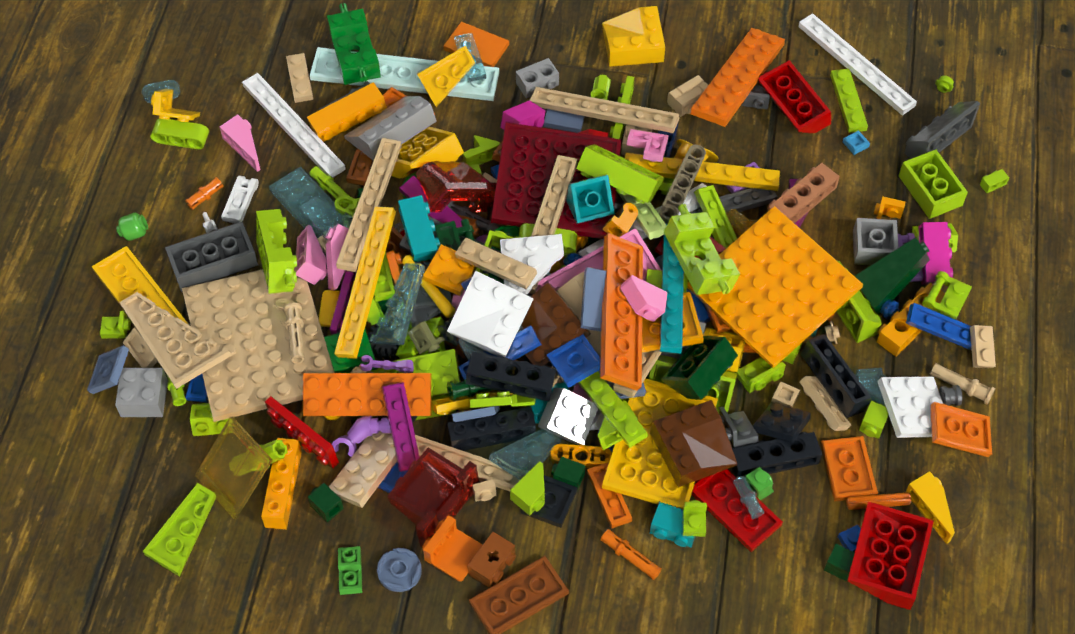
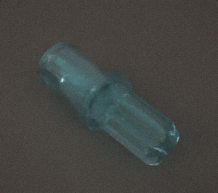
M744 476L737 477L734 480V485L741 496L740 501L745 504L752 519L760 517L764 514V510L756 498V492L752 491Z

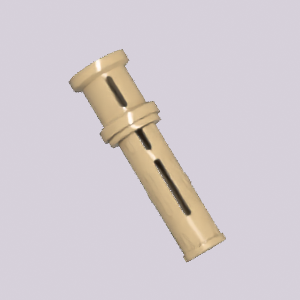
M292 302L283 307L286 314L285 327L289 330L291 361L293 363H301L305 359L301 328L304 325L300 314L302 306L299 303Z
M935 363L930 373L931 376L951 385H959L962 390L966 391L968 396L977 397L983 400L986 405H988L995 391L994 387L989 388L979 383L977 379H968Z

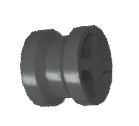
M953 385L951 388L946 386L940 387L939 393L943 404H954L955 406L962 404V392L959 385Z

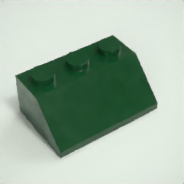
M703 336L704 343L690 345L661 380L687 399L702 400L738 357V354L726 337Z

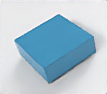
M859 130L843 138L844 145L853 155L870 146L869 141Z

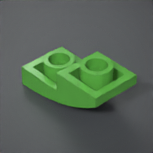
M360 546L338 548L340 595L362 593Z

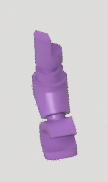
M372 416L357 419L347 432L348 436H340L333 441L332 445L335 452L339 450L340 443H345L349 446L348 455L352 457L357 449L356 443L359 444L368 436L378 434L379 431L382 434L391 433L388 418L379 420L378 418H372Z

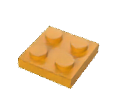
M441 244L426 269L423 280L461 296L464 290L461 284L471 278L476 266L456 258V250Z

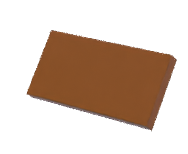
M543 556L469 599V604L489 634H502L568 595L569 590L546 556Z

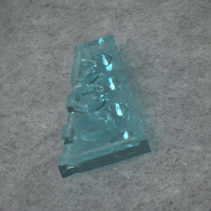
M405 263L394 286L396 292L388 299L386 304L388 309L384 318L380 317L377 323L379 328L376 335L372 334L370 342L374 344L404 345L423 278L424 265L420 263Z

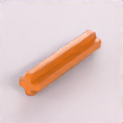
M905 492L854 496L847 498L846 505L849 510L866 509L868 501L886 507L906 506L911 504V495Z

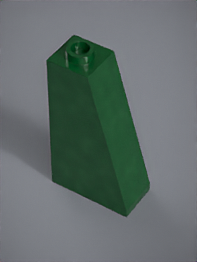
M916 237L855 275L863 283L861 290L878 315L883 304L888 300L893 301L930 260L927 255L930 252L923 241L919 243Z

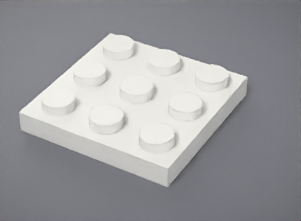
M881 377L877 382L896 437H932L930 405L933 402L943 404L934 377Z

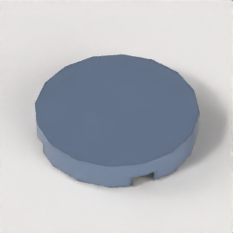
M395 548L393 551L383 554L378 562L377 573L379 581L390 591L403 592L410 590L421 578L422 567L420 560L414 552L408 549Z

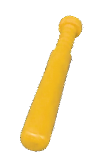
M405 256L402 264L412 271L416 276V280L443 315L447 318L454 316L456 310L449 300L435 285L423 280L424 272L415 264L413 256Z

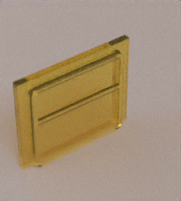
M232 416L228 419L195 476L207 489L216 494V500L233 519H237L273 460Z

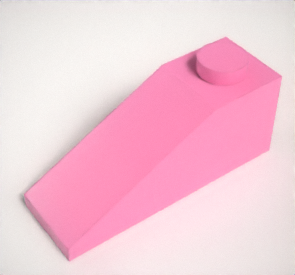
M236 115L220 126L222 138L258 172L260 171V166L250 130L252 127L246 119L243 120L239 115Z
M340 224L335 225L333 228L330 227L326 234L328 239L326 243L328 288L333 291L338 288L345 270L337 269L336 263L349 228Z
M307 225L297 237V267H295L296 276L315 285L320 279L323 280L327 274V260L312 226Z

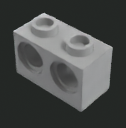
M547 58L516 71V84L525 98H529L533 95L536 87L553 89L558 86L559 72L550 59Z

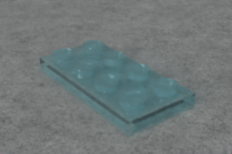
M302 167L297 168L269 186L270 192L304 228L307 225L312 226L317 238L328 232L330 227L333 228L335 225L345 221V217L335 211L334 201Z

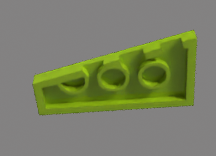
M197 483L143 550L144 555L180 577L213 506L216 494Z

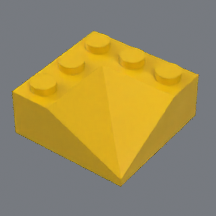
M657 6L639 7L602 23L609 67L664 62L665 44Z
M428 127L403 143L391 176L400 179L408 176L409 172L414 168L449 164L457 161L464 152L455 133Z

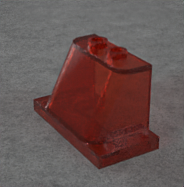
M429 162L421 166L415 173L428 199L430 212H442L451 201H471L468 205L471 212H486L494 204L497 183H491L465 162Z
M428 447L417 461L411 463L408 472L395 483V487L388 494V500L417 525L416 530L422 548L425 541L429 537L432 538L436 533L435 529L441 520L444 521L448 515L454 518L473 495L472 485L479 483L477 465L469 461L462 469Z

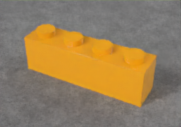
M373 82L307 116L313 132L324 142L381 113L387 106L383 95Z

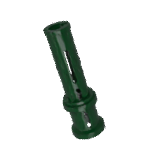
M466 379L463 382L453 383V381H450L447 384L448 395L452 401L456 400L457 397L468 396L470 398L476 393L493 391L492 389L466 384Z

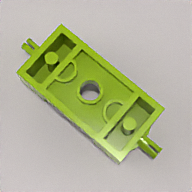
M686 204L679 205L678 210L681 215L671 216L664 234L695 294L701 295L721 291L723 294H728L737 282L740 272L732 258L721 260L710 239L715 226L708 213H690Z
M280 209L256 211V243L269 294L292 292L295 283H297L296 271H294V267H297L296 255H292L290 247L283 248V244L287 243L286 233L283 232V229H287L286 217H282Z

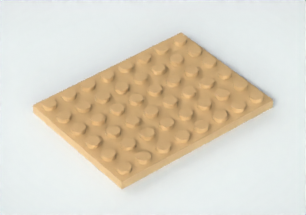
M262 269L182 288L191 327L231 353L230 357L202 373L214 422L267 409L265 401L270 396L282 405L303 400V373H334L306 280L297 276V283H295L292 292L269 294ZM292 302L299 303L302 306L300 314L304 325L301 328L305 359L301 363H293L291 361L289 330L285 327L286 314L283 307Z

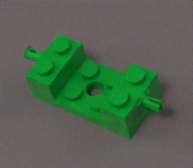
M341 3L339 5L341 13L328 15L327 20L344 85L381 78L378 57L371 43L363 8L348 11L347 5L343 3L342 6ZM358 50L357 53H351L350 51Z

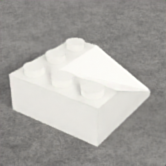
M475 271L447 332L498 357H506L532 304L533 298Z

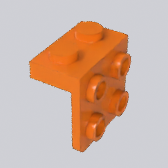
M448 515L444 521L441 520L433 537H429L423 545L424 560L455 580L463 581L468 574L467 565L483 544L458 530L456 519Z

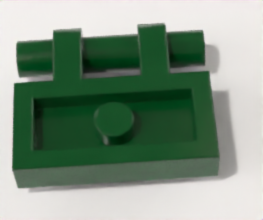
M469 219L461 220L462 227L456 228L455 221L435 225L440 245L442 244L457 251L461 245L459 236H465V238L474 241L473 226L469 223Z

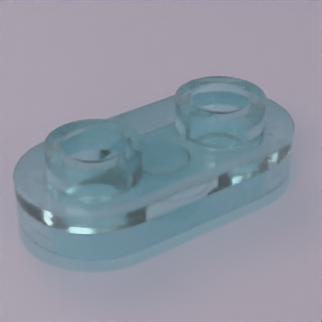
M174 80L147 84L142 89L143 98L146 102L151 103L154 91L173 89L174 99L180 95L179 84Z

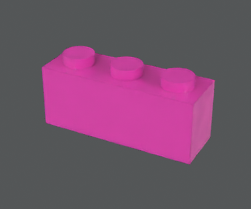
M923 222L918 226L919 243L923 241L930 252L927 255L930 260L922 268L924 277L921 284L928 285L930 282L934 284L938 271H944L949 277L953 278V268L950 267L952 249L949 247L948 241L951 238V230L948 228V223Z

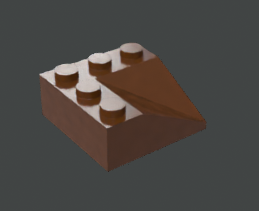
M548 282L531 296L533 298L532 304L518 330L520 332L530 325L533 327L542 345L525 355L532 364L538 366H552L547 358L548 353L582 334L586 338L591 334L588 329L580 328L581 320Z
M712 400L653 421L650 434L678 487L737 466V461L722 419Z

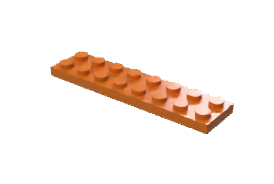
M751 28L692 106L690 114L726 127L757 84L758 78L764 74L784 46L785 39L759 29Z
M608 233L604 236L603 270L607 272L602 302L600 378L637 391L642 387V316L634 312L620 287L632 275L643 280V246Z

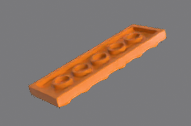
M303 373V416H388L382 387L404 382L411 416H431V373Z

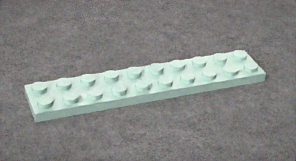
M317 48L310 72V80L344 84L334 49ZM377 54L381 78L367 80L370 84L374 82L377 88L389 89L393 87L396 90L428 94L417 74L438 61ZM474 65L447 96L494 101L499 68ZM357 82L348 85L362 86L364 85V82Z

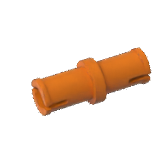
M215 177L204 187H199L198 191L186 199L185 202L188 203L187 205L190 209L194 210L205 200H210V196L224 186Z

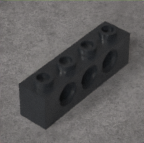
M823 334L809 339L801 356L845 417L849 418L864 412L872 397L827 336Z
M472 351L466 375V384L497 391H510L511 394L549 402L556 369L544 365L530 364L526 361H515L506 357H496L484 352Z
M526 407L486 417L448 422V434L451 447L466 451L536 437V423L532 407Z
M801 432L793 443L776 438L771 441L761 440L755 444L732 448L737 461V466L732 468L735 477L738 480H743L747 474L759 467L768 474L819 464L822 452L814 432ZM792 448L798 449L800 452H794ZM771 453H777L779 456H773ZM750 457H756L758 460H752Z

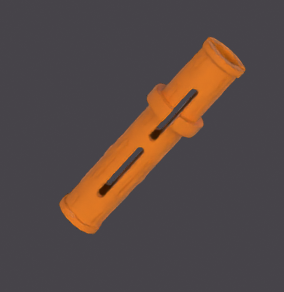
M609 529L602 535L600 541L616 551V555H621L650 578L655 580L660 574L662 568L630 546L626 539L622 540Z

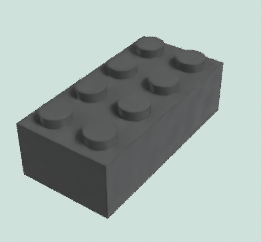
M243 222L165 247L181 292L182 288L211 282L258 266L254 249Z

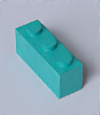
M422 195L399 200L398 210L414 262L433 259L440 247L438 237L434 238L435 225L433 219L429 220L428 217L430 213L428 202L423 201Z

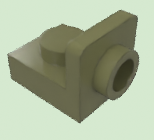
M425 321L408 331L419 354L426 351L429 353L436 351L440 348L439 344L445 340L443 336L435 339Z

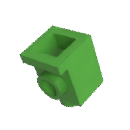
M760 467L746 475L744 485L760 501L774 492L771 476Z

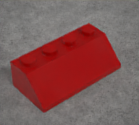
M790 60L758 78L759 83L798 132L817 133L831 125V111Z

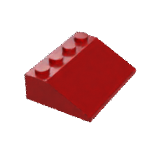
M868 501L847 581L888 604L911 610L916 599L934 520Z

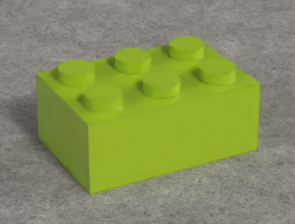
M937 150L912 158L902 164L899 178L929 219L963 206L968 192Z

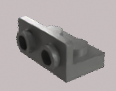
M755 85L741 106L768 109L770 95L763 86Z
M719 407V415L733 448L758 442V435L744 411L727 414L724 407Z

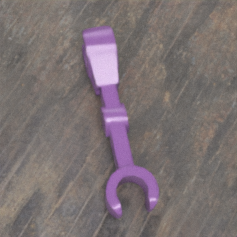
M369 355L361 357L362 362H369L367 365L360 364L362 371H370L373 367L385 370L396 369L403 373H413L414 371L412 360L391 362L389 360L376 361Z

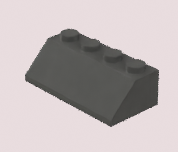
M958 102L953 107H948L943 115L935 117L930 125L924 126L916 136H911L907 140L904 153L911 159L933 150H937L940 153L972 127L980 102Z

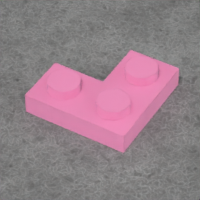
M630 129L627 146L645 148L643 159L652 162H662L669 135Z

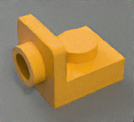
M882 196L880 204L876 203L874 215H877L876 219H881L882 215L901 219L906 202Z

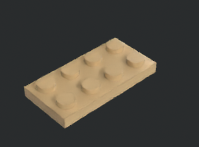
M379 431L378 434L368 436L329 488L342 500L363 508L397 462L392 434H382Z

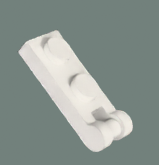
M244 176L237 177L222 213V221L231 223L243 221L253 194L258 188V179L251 178L249 180Z

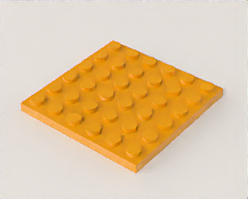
M775 206L719 254L721 260L732 258L740 272L737 282L728 294H723L721 291L696 295L690 282L687 283V288L772 368L777 366L863 287V283Z

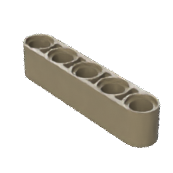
M695 144L690 146L663 202L659 215L665 224H668L671 216L679 214L678 206L684 204L706 154L705 149L701 145Z

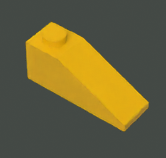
M929 471L911 482L906 492L910 493L911 501L922 515L927 519L934 520L933 528L947 544L955 533L941 481Z

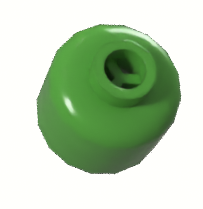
M134 212L121 217L116 229L120 237H124L127 241H132L145 236L146 230H148V223L143 215Z

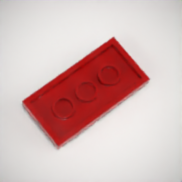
M272 396L265 401L268 409L266 412L272 418L270 421L278 429L282 427L286 430V434L290 439L299 440L302 443V448L309 454L313 452L322 465L326 466L328 464L334 469L339 464L333 445Z
M728 469L702 478L693 487L691 495L697 501L707 503V510L750 552L755 550L783 524V521Z

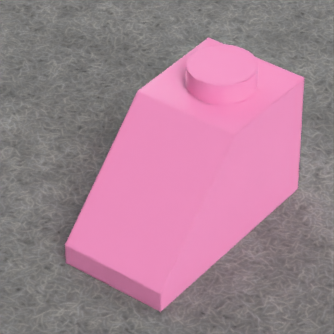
M633 275L621 285L620 289L636 314L654 322L665 313L666 291Z

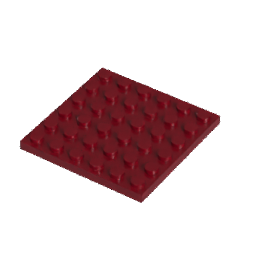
M506 122L491 223L517 227L526 223L535 224L558 155L575 158L578 165L585 147L595 144L620 156L621 139ZM575 169L571 183L591 178L581 175V171ZM610 185L614 207L616 188ZM565 200L557 228L574 231L578 236L604 239V236L608 233L603 230V227L614 214L576 223Z

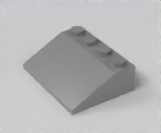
M405 96L344 137L374 161L382 138L401 141L402 145L437 122L428 101L420 96Z

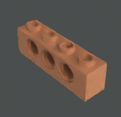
M821 163L816 168H811L804 178H799L791 189H786L779 199L773 200L767 209L769 211L775 206L795 224L837 188L840 176Z

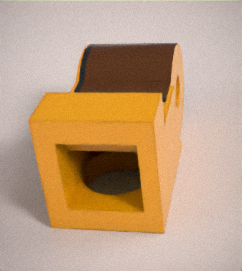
M625 203L605 224L603 230L617 237L626 234L638 216L637 207L632 203Z

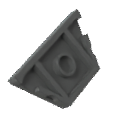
M424 261V263L417 262L415 264L425 273L430 263ZM407 267L411 325L415 327L419 323L426 322L442 312L416 280V276ZM436 286L452 304L451 292Z

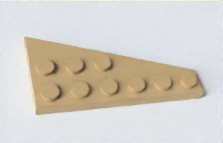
M138 292L119 302L176 389L231 356L229 350L220 347L212 339L201 335L198 330L179 318L173 317L168 311L159 308L154 302Z

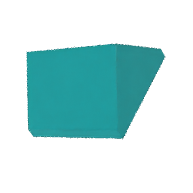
M608 175L569 184L566 201L576 223L615 214Z

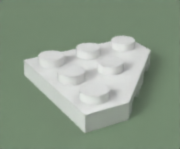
M562 234L501 239L500 247L502 254L537 270V274L527 290L504 280V285L527 295L538 280L541 281L551 270L555 262L564 256Z

